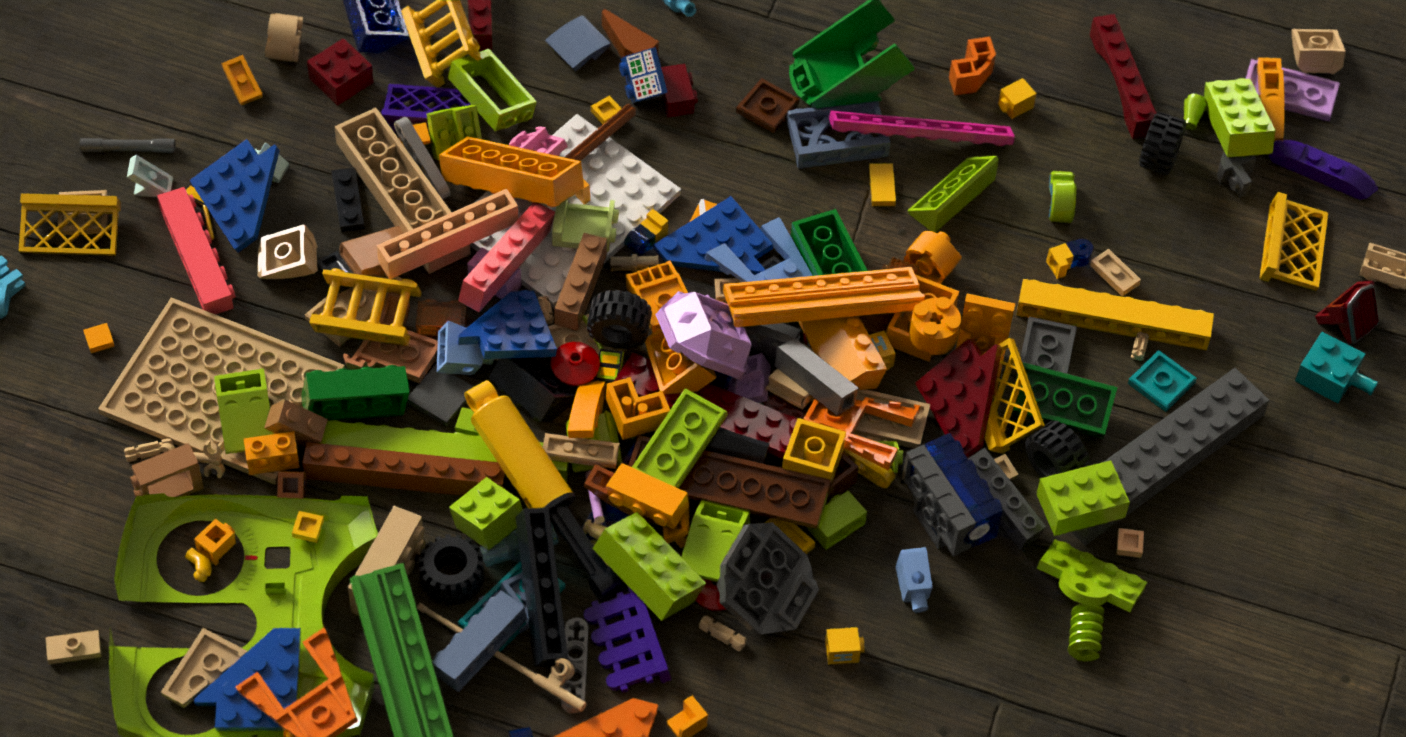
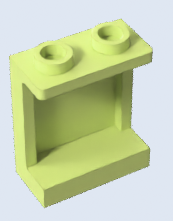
M568 199L563 201L555 210L552 246L578 249L583 234L587 233L607 238V252H609L610 243H615L616 229L613 228V223L618 224L619 209H615V200H610L609 207L568 203Z

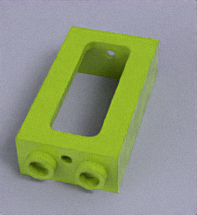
M490 49L479 52L481 56L479 61L470 55L452 61L448 79L471 105H476L477 112L494 131L509 128L517 123L528 121L533 117L537 101ZM482 76L510 107L500 110L472 77Z

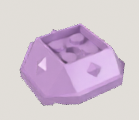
M678 291L655 314L668 346L673 351L685 354L690 360L701 366L737 379L749 369L747 363L752 344L745 328L734 326L728 304L710 298L709 295Z

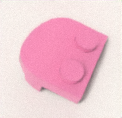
M536 127V132L529 134L523 131L516 135L509 143L510 146L559 156L568 147L565 139L549 135L546 127Z

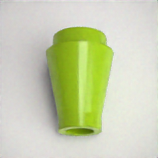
M1190 94L1184 100V120L1186 121V128L1190 130L1197 128V124L1207 106L1205 98L1199 94Z

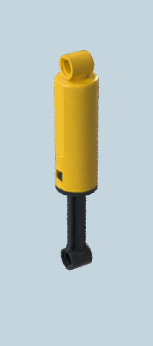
M487 380L464 393L465 400L474 412L471 417L473 426L527 507L549 508L550 519L589 575L588 584L594 595L601 600L623 587L622 579L593 550L594 546L568 509L575 501L576 496L510 398L504 395L498 397L494 386Z

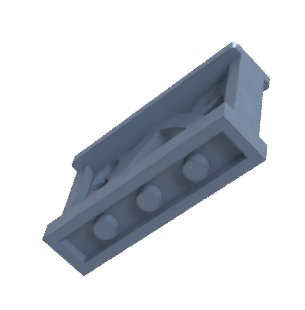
M878 101L824 108H799L788 111L787 127L790 132L798 169L889 157V136H884L880 133H877L878 137H873L871 133L861 134L858 131H853L847 135L845 141L836 142L829 136L822 135L831 126L829 121L830 110L881 115ZM798 127H804V130H805L806 132L812 133V134L802 133V132L798 129ZM800 139L809 140V145L802 146Z

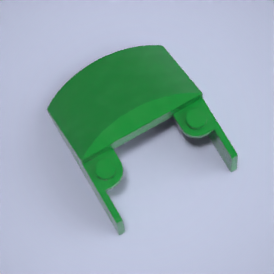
M880 0L866 1L793 51L792 56L795 60L789 67L791 85L796 94L807 105L814 108L882 101L880 96L882 91L889 89L894 83L915 69L911 61L896 44L891 45L867 62L865 54L877 47L879 41L877 33L895 22L893 15Z

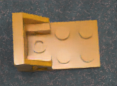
M967 294L956 348L970 338L975 341L983 354L995 344H1000L1007 340L1015 303ZM1006 349L1003 350L1000 358L1001 361H1004ZM999 363V368H998V373H997V378H999V379H1000L1001 370H1002V365H1003V364H1000V363ZM996 381L993 393V395L995 396L997 393L999 381Z

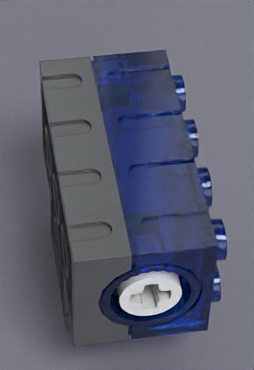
M951 433L906 452L902 479L915 498L912 511L937 549L947 546L951 554L955 556L997 536L1003 512L1002 504L997 498L994 499L990 493L988 483L985 479L980 478L974 462L971 459L968 460L961 443L958 440L955 441Z

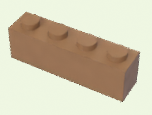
M587 233L583 234L554 308L555 325L578 331L607 256V238Z

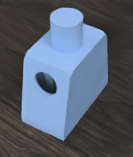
M447 321L438 331L437 373L473 375L482 364L492 365L494 359H484L479 344L458 345V335L466 327Z
M922 547L901 550L895 568L903 602L912 603L913 612L928 610L927 599H929L932 591L927 549Z

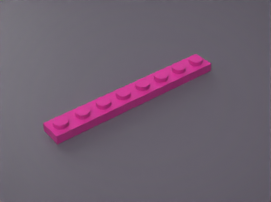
M831 110L829 116L832 129L839 132L858 131L861 134L880 133L884 136H893L894 134L903 135L907 138L948 139L952 142H960L962 140L970 141L974 144H982L983 142L993 143L997 146L1013 145L1015 138L1010 126Z

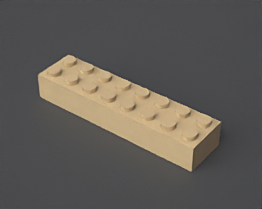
M376 107L335 126L337 145L351 165L355 167L356 172L395 227L399 226L406 233L452 213ZM470 244L428 262L423 267L428 274H431L471 254Z

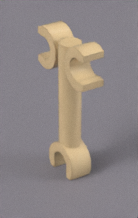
M207 441L203 447L204 453L193 452L198 463L207 464L204 468V475L206 477L211 474V468L217 471L218 478H221L225 473V467L221 463V454L225 449L223 442L217 445V450H213L211 448V441ZM164 443L159 448V451L167 452L175 449V447L170 443Z

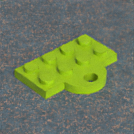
M1056 539L1040 559L1037 569L1060 579L1059 587L1061 591L1078 603L1099 606L1109 602L1128 612H1131L1148 583L1141 580L1135 574L1126 573L1118 569L1114 564L1105 563L1088 552L1079 551L1071 547L1069 543Z

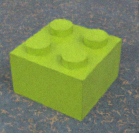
M487 477L449 507L456 528L487 550L493 548L517 528L515 517L523 510L520 499Z

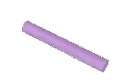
M587 471V472H586V474H585L586 480H587V478H588V476H589V474H590L591 471ZM588 490L594 522L602 524L604 522L601 500Z

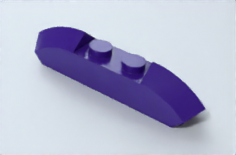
M1292 140L1274 141L1273 154H1269V157L1277 165L1359 200L1367 199L1378 190L1375 181L1365 171L1349 162L1301 142Z

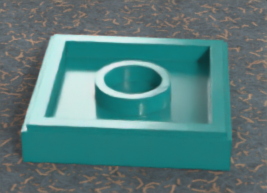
M1158 350L1129 378L1128 385L1166 412L1196 383L1197 378Z

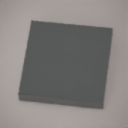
M435 365L408 396L407 403L443 425L448 426L461 411V408L467 404L464 393L472 389L473 386L453 374L437 373V365Z

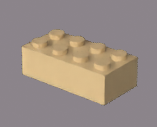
M394 506L355 575L360 576L372 573L374 570L404 563L406 574L410 575L414 568V560L417 554L421 555V551L426 545L422 516ZM350 584L348 593L351 613L359 616Z

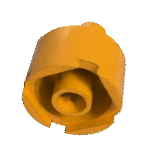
M924 231L905 252L904 262L907 267H912L915 275H921L928 280L941 284L957 266L962 256L950 243V237L946 233L941 231L939 233Z
M947 297L930 298L916 304L912 313L909 332L912 344L921 351L923 349L931 355H941L949 352L958 339L961 325L960 312Z

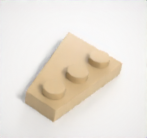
M203 628L161 691V695L185 708L248 651Z

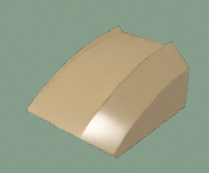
M1292 29L1294 55L1297 66L1303 73H1331L1333 75L1343 68L1345 49L1337 30Z
M305 224L261 237L257 252L258 277L262 279H286L306 276L318 271L317 244L314 235Z

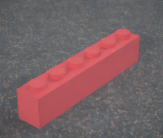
M185 187L157 195L160 211L202 309L215 315L234 309L232 299L236 298L234 289L231 284H226L225 280H228L226 271L223 266L219 267L217 263L220 259L216 248L211 249L209 245L212 244V240L208 230L203 231L202 226H204L201 213H196L194 210L196 203L193 195H188Z
M538 202L532 203L463 280L458 301L480 312L550 233L555 211Z

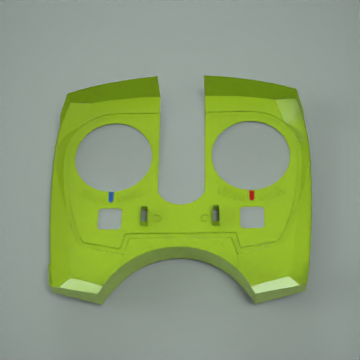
M165 493L136 496L123 531L114 582L118 599L122 601L246 604L252 609L257 619V629L254 637L248 644L241 647L246 651H249L274 628H300L301 647L298 699H300L328 680L302 642L324 628V612L332 592L350 571L363 562L378 533L368 497L341 496L340 499L335 501L309 498H277V496L258 495L169 497ZM299 511L324 517V523L317 543L292 538V531ZM217 519L222 524L227 523L230 525L242 543L244 563L239 575L229 586L210 595L192 596L176 591L163 580L157 568V551L162 540L169 532L182 524L192 521H214ZM288 546L291 548L289 568L266 569L264 567L265 549L267 547ZM110 628V688L119 736L251 737L257 735V737H284L283 731H216L213 728L201 734L180 735L164 729L154 721L147 709L146 688L157 669L170 660L185 656L190 648L115 646ZM333 647L358 720L357 723L336 737L360 735L375 690L374 674L352 665Z

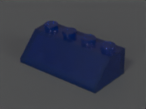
M343 0L359 53H381L408 39L409 34L398 0Z

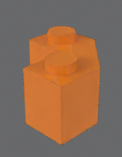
M990 37L968 40L965 59L951 61L949 80L954 95L977 92L993 72L996 53Z

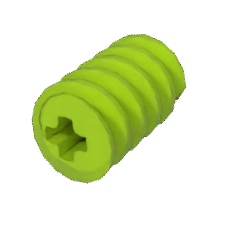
M1079 604L1072 609L1068 652L1069 655L1079 661H1093L1100 657L1097 652L1101 650L1099 642L1102 640L1100 633L1103 630L1101 624L1104 620L1101 616L1104 614L1102 606Z

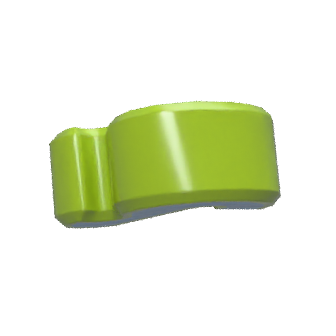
M1052 171L1050 173L1049 190L1051 205L1049 220L1051 222L1071 223L1074 219L1076 183L1074 182L1075 175L1072 172Z

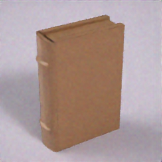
M399 226L342 242L339 248L340 255L354 274L372 277L385 275L386 273L378 261L377 245L404 234Z

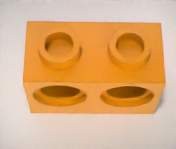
M294 431L244 438L249 475L300 468Z

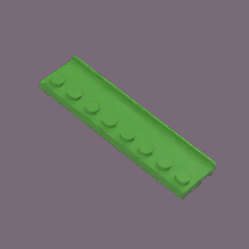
M404 563L374 570L372 573L353 576L350 578V584L393 737H453Z

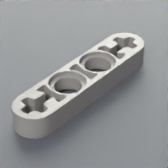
M403 117L395 121V130L408 153L442 200L449 197L450 190L410 120L407 117Z
M572 618L565 625L567 651L569 653L572 649H579L583 655L577 659L571 658L568 655L567 660L573 664L574 672H578L582 677L577 682L565 681L562 688L570 693L571 690H576V697L585 702L588 624L582 618ZM574 627H579L580 629L579 641H574ZM561 700L562 708L566 712L571 714L580 712Z

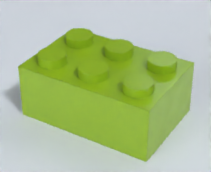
M1111 460L1040 478L1037 489V497L1054 536L1125 518L1130 503Z

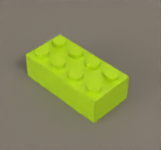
M1239 78L1237 80L1205 82L1204 98L1207 104L1205 111L1226 156L1239 157L1273 154L1276 130L1251 79Z
M638 512L604 529L593 547V550L661 621L694 603L706 584Z

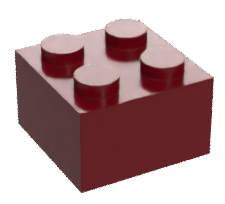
M344 38L307 61L309 79L337 106L374 83L372 65Z

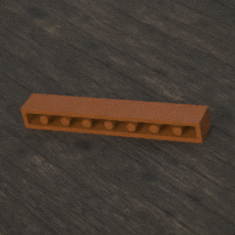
M307 442L302 463L303 470L307 471V479L460 496H464L486 477L504 489L507 482V475L498 462Z

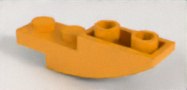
M1258 58L1259 98L1276 130L1274 141L1283 140L1284 74L1281 58Z

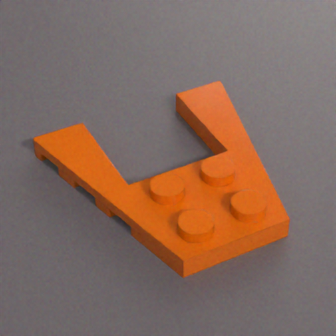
M865 397L863 401L855 400L853 407L837 416L817 399H814L803 419L846 431L845 449L889 470L897 456L898 448L860 437L853 433L864 413L912 427L919 414L920 405L914 404V408L900 406L901 402L889 401V404L875 403L874 398Z
M322 628L302 643L328 680L287 708L283 709L258 672L236 686L237 691L294 737H336L358 722L325 628Z

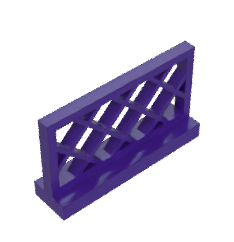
M389 84L381 115L394 133H397L394 122L403 117H407L412 125L426 123L429 132L427 113L449 109L455 103L460 107L471 104H466L462 101L465 97L458 89ZM393 92L403 93L404 96L397 99ZM421 94L427 95L428 97L424 98L423 100H419L416 96ZM442 96H447L451 99L443 102L439 98ZM411 100L415 104L407 107L403 103ZM433 101L437 104V106L432 109L426 106L427 104Z

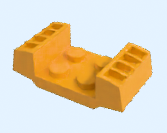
M671 261L626 274L628 292L640 296L641 299H645L647 304L651 306L652 316L649 327L652 333L661 328L655 314L678 291L688 293Z

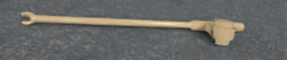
M421 603L418 604V610L431 616L456 633H461L463 630L430 610L427 606ZM499 651L493 655L531 678L533 683L580 712L585 709L586 702L562 688L565 681L569 680L574 674V666L570 661L563 658L557 659L555 665L551 667L552 673L547 679L540 674L533 673Z

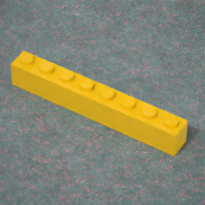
M1023 279L1016 316L1034 317L1136 337L1138 332L1149 335L1148 340L1207 350L1211 338L1214 313L1186 309L1180 306L1164 305L1154 301H1142L1131 297L1110 295L1109 293L1087 291L1083 288L1076 289L1060 284Z

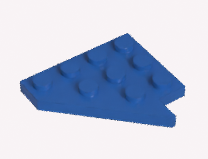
M246 139L190 179L191 184L238 253L258 239L280 152L275 144L258 155L250 141Z
M730 196L655 243L654 250L665 263L671 261L673 266L722 272L719 270L720 266L712 260L708 262L705 259L706 252L725 243L753 275H756L765 270L757 259L771 251L773 243Z
M528 290L511 291L462 331L458 335L457 342L458 345L479 344L484 359L556 357L557 352L534 291Z
M272 629L194 699L195 706H216V731L284 730V728L237 691L236 686L258 672L283 709L297 701L301 629Z

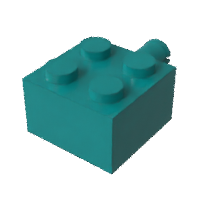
M1324 332L1320 333L1301 363L1295 382L1336 403L1340 402L1351 385L1372 395L1378 384V381H1374L1359 373L1365 353Z

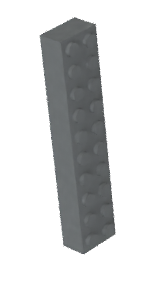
M1234 368L1106 459L1104 462L1112 461L1130 501L1126 516L1265 415L1269 399L1242 373ZM1122 519L1072 531V533L1086 546Z

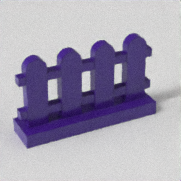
M629 586V594L623 595V592L616 593L618 598L601 604L598 603V600L591 602L592 607L587 608L584 612V618L588 624L599 623L600 626L599 629L594 630L591 634L594 645H606L607 650L599 655L600 665L603 668L614 667L615 670L614 673L607 676V686L613 691L621 689L622 693L628 691L627 686L646 680L647 684L654 682L653 677L658 675L662 683L672 680L646 605ZM636 610L638 615L631 617L630 611ZM624 615L625 620L606 626L605 620ZM644 631L645 637L639 639L637 633ZM631 636L632 642L613 647L612 642ZM651 653L653 659L646 661L645 655ZM639 658L640 664L621 670L620 664Z

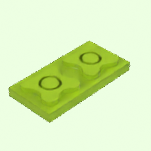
M685 388L632 468L679 489L727 417V411Z

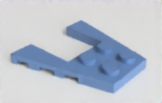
M779 217L762 225L760 230L773 243L774 249L785 261L753 275L725 243L706 252L705 259L708 262L712 260L720 266L719 270L726 275L732 274L740 282L813 276Z

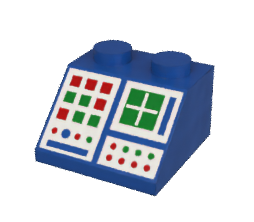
M656 47L621 58L622 63H619L621 75L626 77L627 85L625 86V91L628 99L632 100V103L656 98L667 93Z

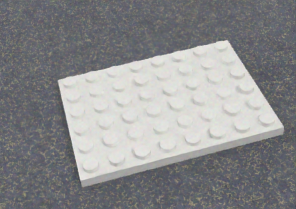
M576 114L552 135L565 139L568 146L560 153L559 157H565L597 128ZM609 137L581 161L583 179L590 185L591 201L583 204L574 195L568 198V203L609 207L610 200H615V209H619L618 224L613 223V228L616 229L615 243H610V250L607 252L604 261L606 263L611 256L616 254L640 232V224L646 219V214L652 209L660 214L681 195V188ZM487 191L477 201L489 197L493 194L490 193V191ZM513 198L518 205L519 219L532 203L525 199ZM542 204L553 211L556 210V207H549L547 206V204ZM552 223L550 233L520 265L519 269L521 270V285L529 291H534L537 297L547 296L551 307L554 309L577 248L552 246ZM512 226L470 244V246L477 252L481 247L490 251Z

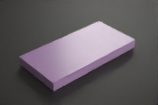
M1251 59L1246 79H1251L1259 96L1257 60ZM1282 67L1284 74V110L1330 121L1340 83Z

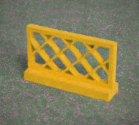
M1278 192L1269 207L1259 279L1269 282L1271 278H1275L1317 291L1320 283L1328 212L1286 200L1287 194ZM1287 209L1294 210L1299 217L1292 219L1287 213ZM1308 217L1320 218L1321 222L1315 226ZM1303 221L1309 229L1302 232L1296 223ZM1290 226L1296 233V236L1290 238L1284 231L1285 228ZM1311 233H1313V235L1318 240V242L1313 245L1306 237ZM1300 239L1307 248L1300 251L1294 241ZM1288 245L1294 254L1287 256L1282 247ZM1311 252L1316 261L1309 263L1303 254ZM1298 258L1304 267L1297 269L1291 260ZM1286 264L1292 273L1280 272L1279 267ZM1308 270L1313 277V281L1306 280L1301 273Z
M21 193L20 253L116 256L118 217L121 210V202L117 196ZM28 211L39 212L43 218L34 226H31L27 221ZM56 212H62L67 218L56 227L49 218ZM79 213H86L91 219L80 228L72 219ZM103 214H113L112 222L104 229L97 219ZM47 221L54 230L43 239L36 229ZM71 222L78 231L67 239L60 230ZM95 222L102 231L91 240L84 231ZM33 232L41 239L36 246L25 247L26 238ZM58 233L65 242L58 248H52L47 241ZM82 233L89 243L83 248H75L71 242ZM105 234L111 239L110 249H100L95 243Z
M1012 338L998 344L1002 347V353L1003 350L1009 347L1011 354L1008 363L1000 360V364L1006 365L1002 379L996 378L1000 385L996 396L993 395L994 401L992 399L985 434L988 449L1001 454L1010 450V445L1045 426L1015 340ZM1012 368L1018 372L1015 384L1007 382ZM1006 385L1014 387L1009 401L1002 399ZM1020 390L1024 391L1026 395L1023 406L1015 404ZM1000 401L1008 404L1004 417H1000L997 412ZM1014 406L1022 409L1017 423L1009 420ZM1027 412L1032 413L1035 423L1029 427L1023 426ZM1007 424L1015 425L1013 435L1006 438L1005 430Z

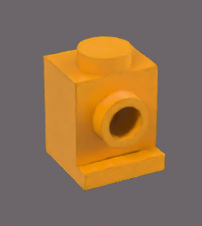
M215 519L194 539L196 550L209 558L211 563L216 566L219 563V559L236 544L235 531L227 523L222 524Z

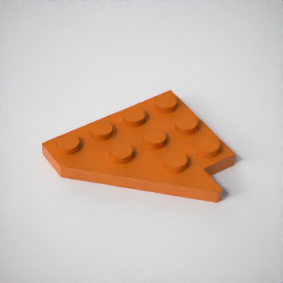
M632 698L554 737H649L658 711V705Z

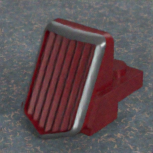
M1356 282L1315 316L1318 324H1330L1331 326L1338 324L1348 344H1355L1364 338L1379 324L1374 282Z

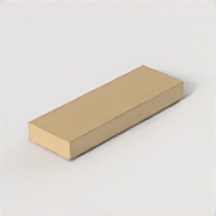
M545 433L543 449L551 460L590 466L596 464L604 468L616 469L620 443L569 438L568 436Z

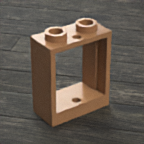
M189 443L132 465L134 476H131L130 480L135 489L133 490L135 498L136 496L165 493L169 497H182L204 489L199 463Z

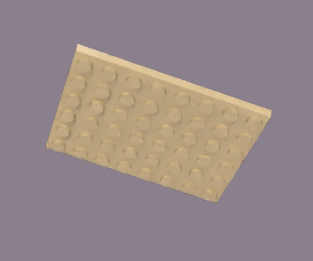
M171 297L98 410L100 415L162 440L170 438L173 444L177 446L189 443L193 452L204 453L203 447L207 441H211V448L213 450H217V445L220 442L224 443L214 376L264 368L270 407L283 400H288L303 407L301 394L306 373L314 370H322L324 372L335 371L345 368V365ZM224 449L221 454V463L249 474L246 453L226 454ZM280 471L254 474L252 476L276 485L278 482V472Z

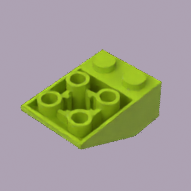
M264 368L214 376L226 454L245 452L244 438L274 434L264 429L270 411Z
M701 500L694 514L681 558L701 578L718 582L720 564L743 526L750 524V511Z

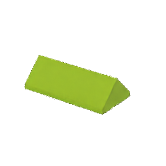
M968 157L907 212L930 231L936 233L995 180L999 161L998 157Z

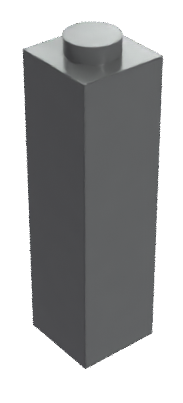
M794 338L787 343H782L777 348L774 366L838 416L854 406L859 388L799 340Z

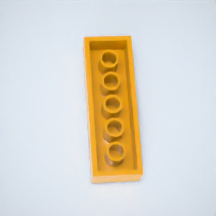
M469 136L439 154L441 174L445 181L451 182L454 185H464L472 189L490 191L492 194L507 189L513 198H521L531 203L538 202L547 204L549 207H557L584 188L582 164L578 160Z

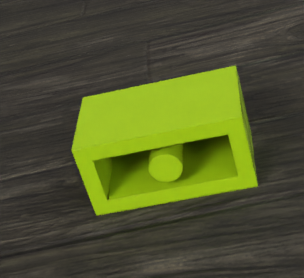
M847 491L842 495L834 496L825 505L818 529L807 527V529L827 550L865 525L867 511Z

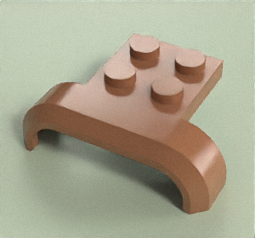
M395 292L386 294L379 321L381 324L390 325L394 322L400 294ZM409 300V302H408V306H407V310H406V314H405L403 326H405L406 321H407V318H408L409 309H410V300ZM407 330L410 336L408 346L364 340L352 358L345 353L343 358L349 370L361 369L363 367L384 368L388 365L405 366L407 379L421 383L437 359L438 341Z

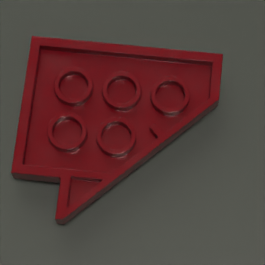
M970 338L915 383L926 403L930 404V410L959 459L963 461L971 457L984 445L1002 353V347L995 344L982 355L975 341Z

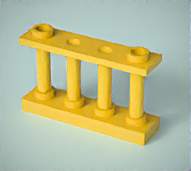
M437 0L420 12L414 11L409 6L401 10L424 78L435 87L439 88L445 84L442 76L443 70L451 66L452 61L463 58L467 54L477 61L481 60L478 51L480 46L473 37L460 0ZM448 4L451 12L425 29V19ZM454 21L457 29L431 46V36ZM460 38L463 46L438 63L436 60L437 53Z
M336 268L332 270L323 269L322 274L326 282L330 284L323 313H320V315L311 314L309 323L314 332L408 346L410 336L407 329L404 328L403 322L410 296L421 297V291L417 283L410 279L399 281L346 273ZM340 285L354 287L347 315L343 318L332 315ZM363 289L377 291L370 320H367V322L356 319ZM395 292L400 294L394 322L390 325L381 324L379 321L386 293Z

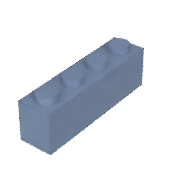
M500 591L495 597H491L487 601L485 608L469 620L468 625L461 633L455 634L450 644L443 651H439L435 655L432 664L436 677L459 692L527 621L525 607L503 591Z

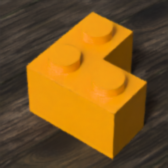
M631 377L607 384L606 400L622 440L656 431L670 411L663 391L638 397Z

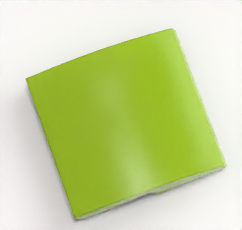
M476 105L427 113L433 156L436 160H439V154L467 136L482 139Z

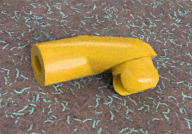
M191 548L186 553L185 558L195 564L194 578L200 582H205L212 573L211 561L200 552Z

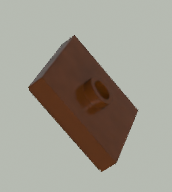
M761 78L736 107V113L775 133L787 119L788 111L795 110L799 105L800 99Z

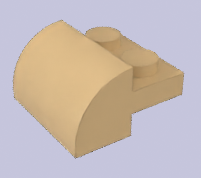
M1369 242L1359 276L1365 277L1370 281L1388 284L1392 288L1405 290L1406 254Z

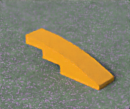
M590 381L584 385H579L567 430L569 438H594L595 428L598 427L599 414H602L606 381Z

